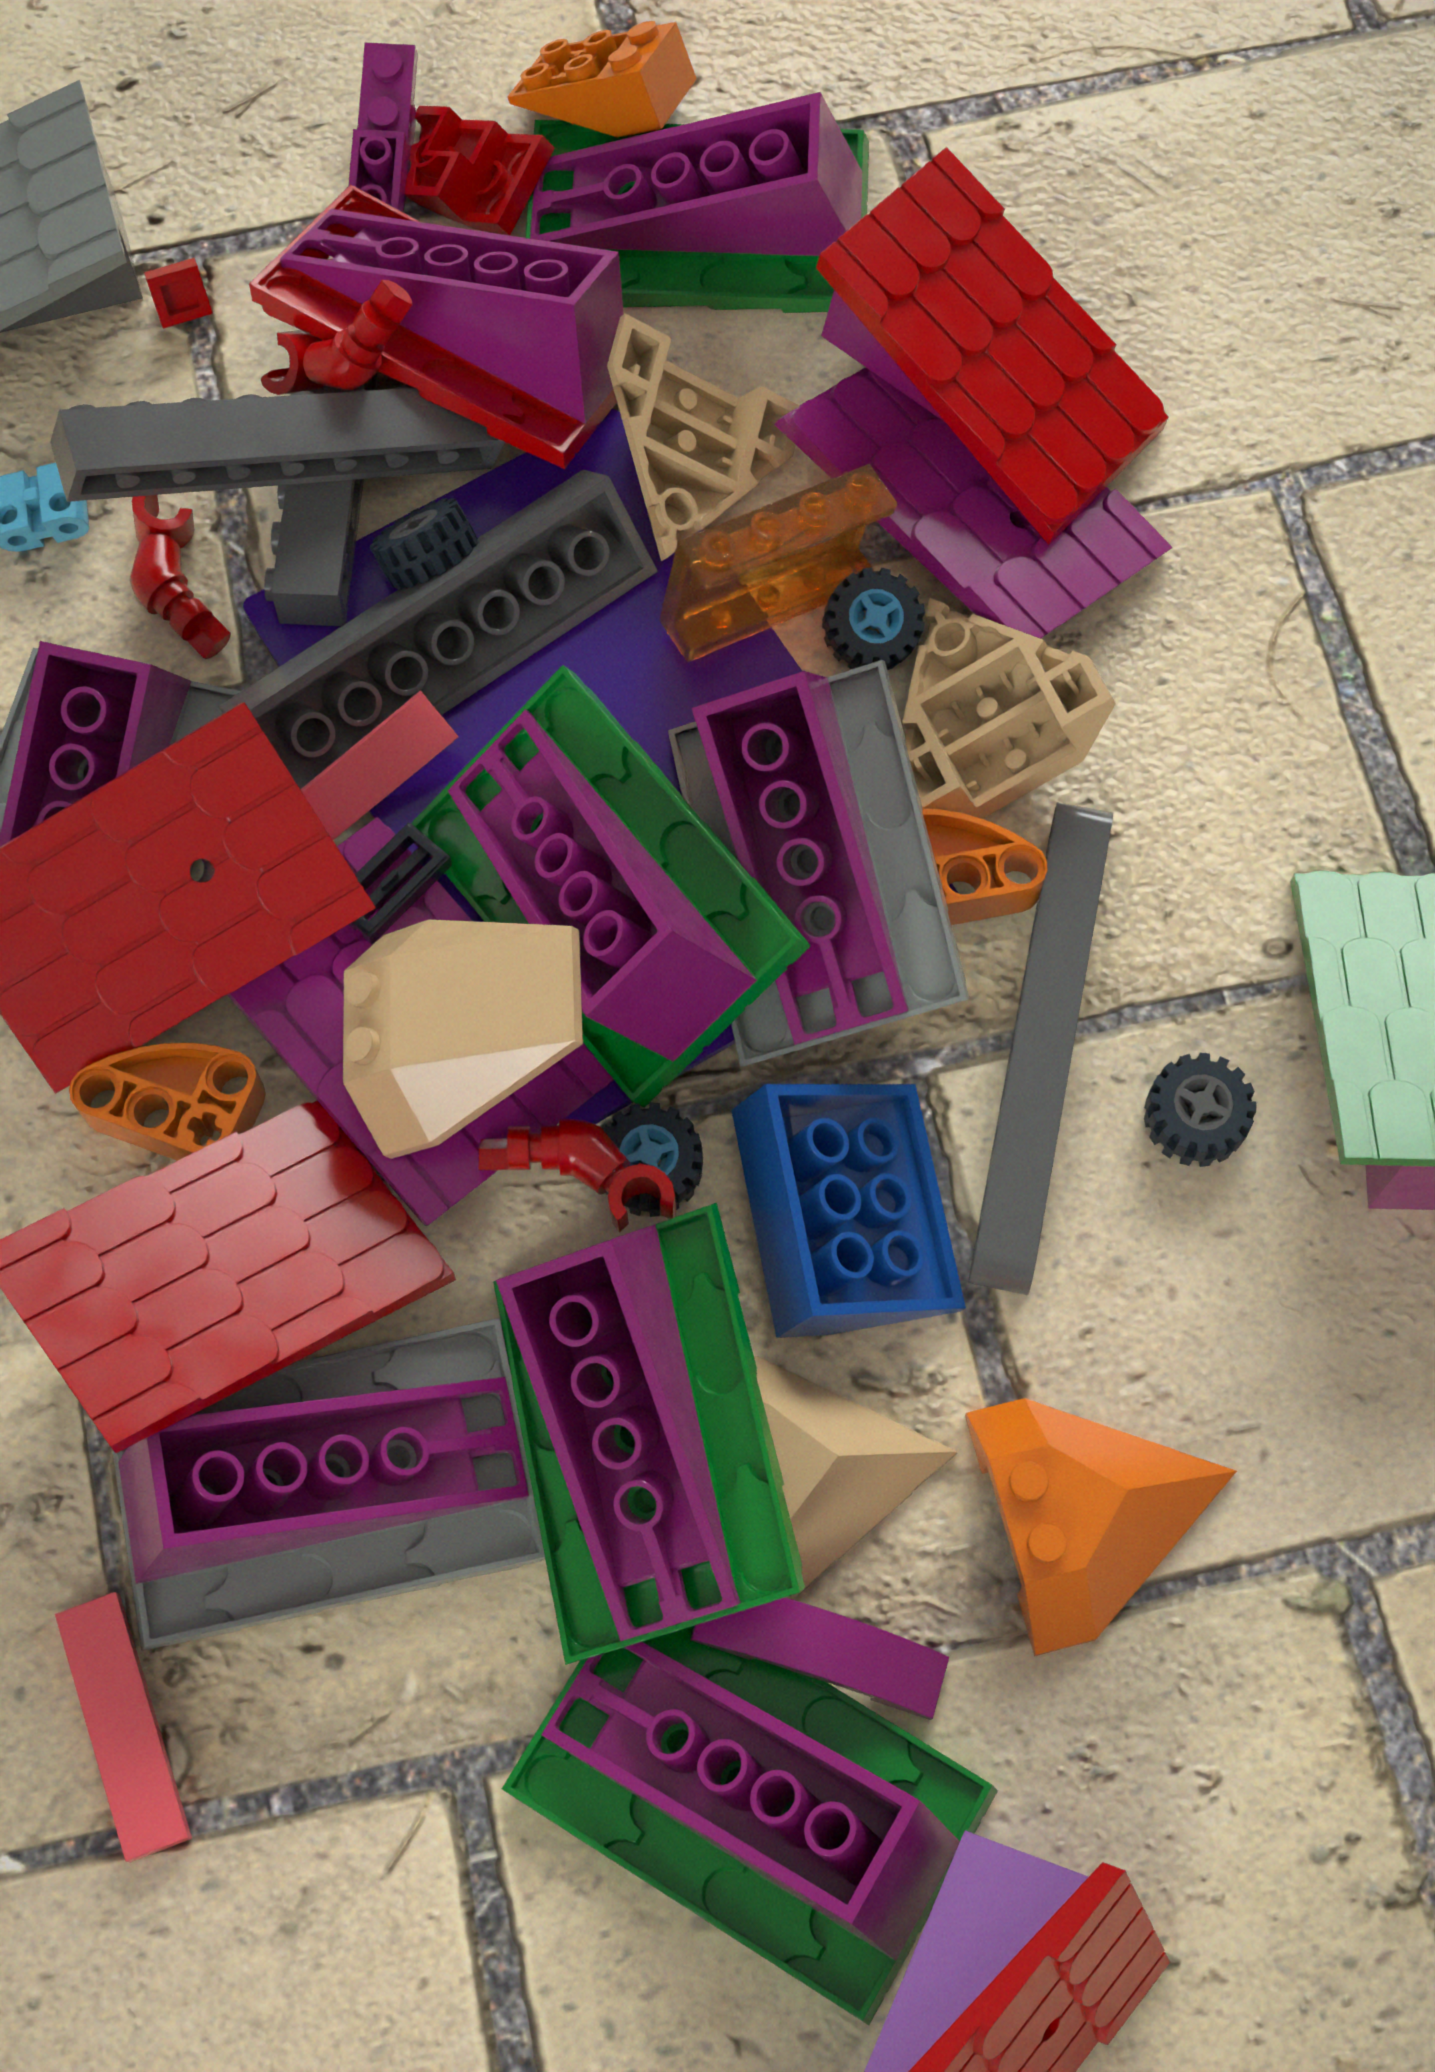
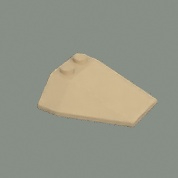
M426 920L383 935L344 971L343 1084L383 1156L391 1159L441 1144L583 1044L579 930L573 926Z

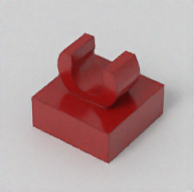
M195 258L144 272L163 329L213 314Z

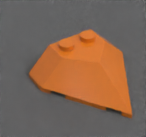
M1026 1398L965 1414L981 1473L989 1472L1022 1588L1018 1592L1017 1598L1034 1656L1095 1641L1237 1472L1236 1470Z

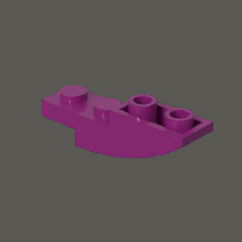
M365 42L357 129H353L348 186L351 184L404 212L407 197L404 192L407 174L411 168L409 157L411 145L414 144L416 126L414 98L418 53L415 45Z

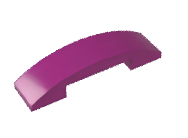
M786 1597L694 1625L690 1638L691 1641L748 1660L755 1658L869 1696L871 1701L929 1720L933 1719L949 1661L948 1656L901 1636Z

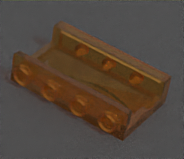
M867 464L678 540L659 621L685 660L690 662L827 604L830 595L847 576L853 572L855 574L860 573L864 568L872 567L859 549L865 527L872 522L894 514L897 507L896 500L871 465Z

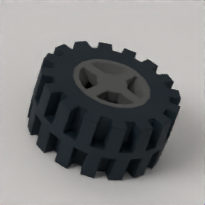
M445 498L437 503L435 501L428 503L424 508L420 510L417 508L411 511L410 515L394 521V525L386 527L381 531L382 535L374 538L370 549L392 587L402 589L405 586L406 588L414 587L418 582H421V584L427 582L432 576L436 574L439 576L446 572L448 567L457 565L462 561L461 558L463 556L469 555L473 551L472 548L477 546L478 538L456 499L451 498L448 500Z
M1199 1053L1196 1059H1192L1190 1054L1180 1056L1177 1063L1173 1064L1172 1061L1168 1063L1161 1073L1157 1075L1145 1102L1144 1108L1146 1113L1144 1122L1145 1128H1151L1149 1138L1153 1144L1161 1143L1164 1146L1162 1154L1169 1159L1173 1154L1181 1157L1180 1164L1190 1166L1192 1161H1199L1200 1167L1210 1166L1213 1160L1217 1159L1220 1163L1228 1159L1233 1151L1236 1152L1246 1139L1253 1125V1117L1257 1108V1102L1252 1101L1255 1091L1251 1083H1243L1242 1079L1245 1073L1239 1067L1233 1071L1227 1068L1230 1060L1220 1056L1217 1062L1210 1061V1053ZM1190 1107H1191L1192 1111L1194 1112L1193 1115H1192V1114L1190 1113V1111H1189V1108H1190Z

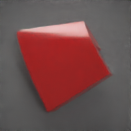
M419 106L416 110L415 119L421 125L419 142L411 145L409 157L411 168L407 174L404 194L411 201L463 225L489 233L510 236L555 147L543 135L508 134L496 121L461 119L447 106Z

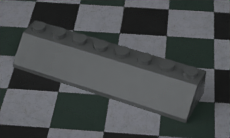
M582 470L478 537L477 546L472 548L473 551L469 555L463 556L461 558L462 561L457 565L448 567L447 571L439 576L438 574L432 576L427 582L422 584L418 582L414 587L406 588L405 586L402 589H398L218 707L223 714L236 705L245 702L294 781L302 789L419 691H422L441 715L446 713L658 571L609 476Z

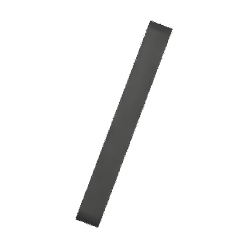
M1056 803L1045 857L1048 871L1035 911L971 1262L969 1284L1029 1295L1112 828L1113 812Z

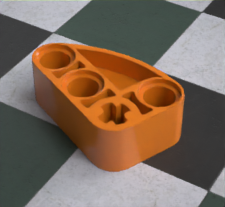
M923 809V816L945 895L951 925L1024 912L1031 909L1038 902L1048 871L1047 860L1040 849L1014 832L990 821L965 813L941 809ZM1012 871L1025 873L1030 877L1031 882L1017 884L1008 879L1006 873ZM954 882H966L975 889V892L959 894L954 892L949 885Z
M163 1043L138 1047L111 1055L77 1072L71 1080L69 1088L70 1100L89 1127L97 1132L176 1161L216 1142L208 1138L206 1146H202L200 1140L204 1135L212 1138L214 1131H219L220 1137L218 1140L234 1132H237L239 1135L252 1129L266 1096L264 1084L249 1057L238 1051L199 1043ZM236 1077L248 1079L247 1084L241 1091L230 1095L221 1093L223 1086L230 1079ZM106 1090L115 1091L112 1100L105 1106L99 1108L90 1107L93 1098L98 1093ZM160 1109L169 1110L168 1117L159 1126L152 1128L143 1127L145 1119L152 1112Z

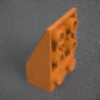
M646 21L635 25L627 32L612 35L610 30H602L591 34L583 41L568 43L567 39H558L546 44L540 49V56L533 65L521 73V80L507 98L511 105L614 137H621L662 129L697 78L677 23L656 25L655 21Z

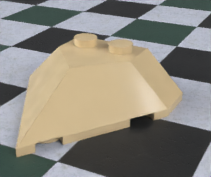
M625 313L619 319L607 367L662 561L681 547L680 545L696 532L704 529L758 485L759 481L774 469L780 467L793 457L796 445L774 424L782 416L799 407V405L762 385L738 398L666 360L672 338Z
M929 598L925 616L929 621L925 645H919L902 720V724L906 728L905 744L923 809H941L965 813L978 818H986L1083 762L1116 703L1089 656L1072 651L1070 654L1047 646L1043 639L972 614L970 617L950 610L947 604Z
M754 1356L757 1366V1381L784 1481L782 1488L802 1562V1577L805 1588L798 1594L786 1597L794 1600L829 1566L844 1556L911 1496L913 1491L933 1473L949 1462L957 1454V1451L759 1356Z

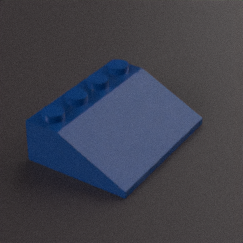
M764 1084L731 1110L776 1338L832 1335L957 1313L966 1309L916 1084Z

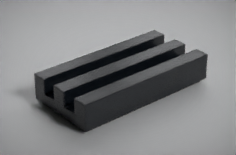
M410 822L355 874L359 883L366 890L413 843L418 847L397 869L392 870L380 882V886L369 895L376 908L348 924L355 931L358 929L363 934L364 939L372 945L452 866L451 857ZM429 857H431L432 859H431L417 874H415V875L368 921L367 919H368V918H369V917H370V916H371V915H372V914H373V913H374V912H375V911H376V910H377V909H378V908H379V907H380Z

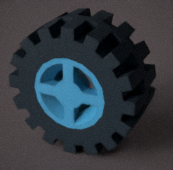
M872 567L864 568L860 573L855 574L853 572L847 576L830 595L822 618V629H825L824 640L827 647H832L834 650L833 656L838 661L843 659L848 663L847 668L855 669L884 660L888 671L897 664L902 663L920 641L919 639L925 626V622H923L925 614L924 603L919 604L917 599L920 595L915 586L910 588L906 584L908 579L903 575L899 574L898 577L890 574L891 570L881 568L880 571H873ZM871 627L873 629H878L880 634H878L876 630H870L866 628Z
M650 1102L649 1108L641 1109L640 1103L629 1106L630 1112L625 1115L619 1111L612 1117V1124L604 1126V1132L630 1161V1166L641 1163L655 1166L665 1172L673 1184L676 1210H678L680 1202L683 1200L688 1202L692 1198L696 1185L699 1186L702 1178V1143L699 1133L696 1134L694 1131V1124L688 1117L683 1120L679 1115V1110L671 1106L667 1111L662 1110L660 1103ZM637 1194L629 1198L625 1203V1206L629 1208L630 1214L640 1216L641 1211L650 1212V1217L660 1216V1202L650 1194Z

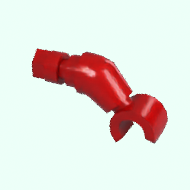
M382 279L370 299L365 301L353 319V323L348 326L347 330L337 332L333 339L321 341L320 338L302 330L278 332V346H282L288 351L290 365L289 368L271 370L264 374L261 378L262 386L270 393L284 395L300 391H313L321 389L324 385L354 390L367 383L382 363L381 353L384 349V344L389 342L412 306V299L409 294L398 284Z
M158 495L133 497L132 510L136 538L139 541L129 579L133 592L149 613L159 614L163 620L169 621L170 627L183 640L187 641L204 659H209L218 654L227 645L231 633L200 599L193 598L194 594L187 587L188 580L181 570L180 549L192 539L195 531L193 509L180 508L174 518L159 519L156 518L159 514Z
M560 1119L559 1125L542 1126L541 1133H531L530 1126H508L507 1138L480 1139L479 1171L531 1170L532 1163H541L542 1170H560L561 1176H573L599 1195L608 1192L612 1223L619 1233L629 1224L628 1213L624 1208L625 1203L629 1198L637 1194H650L657 1198L660 1202L661 1216L671 1219L676 1215L673 1184L665 1172L652 1165L637 1164L630 1166V1161L599 1125L585 1120Z

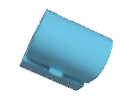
M56 462L36 467V476L28 477L24 470L0 476V547L2 549L14 552L27 551L45 546L44 538L53 537L57 543L77 539L88 533L87 500L67 502Z

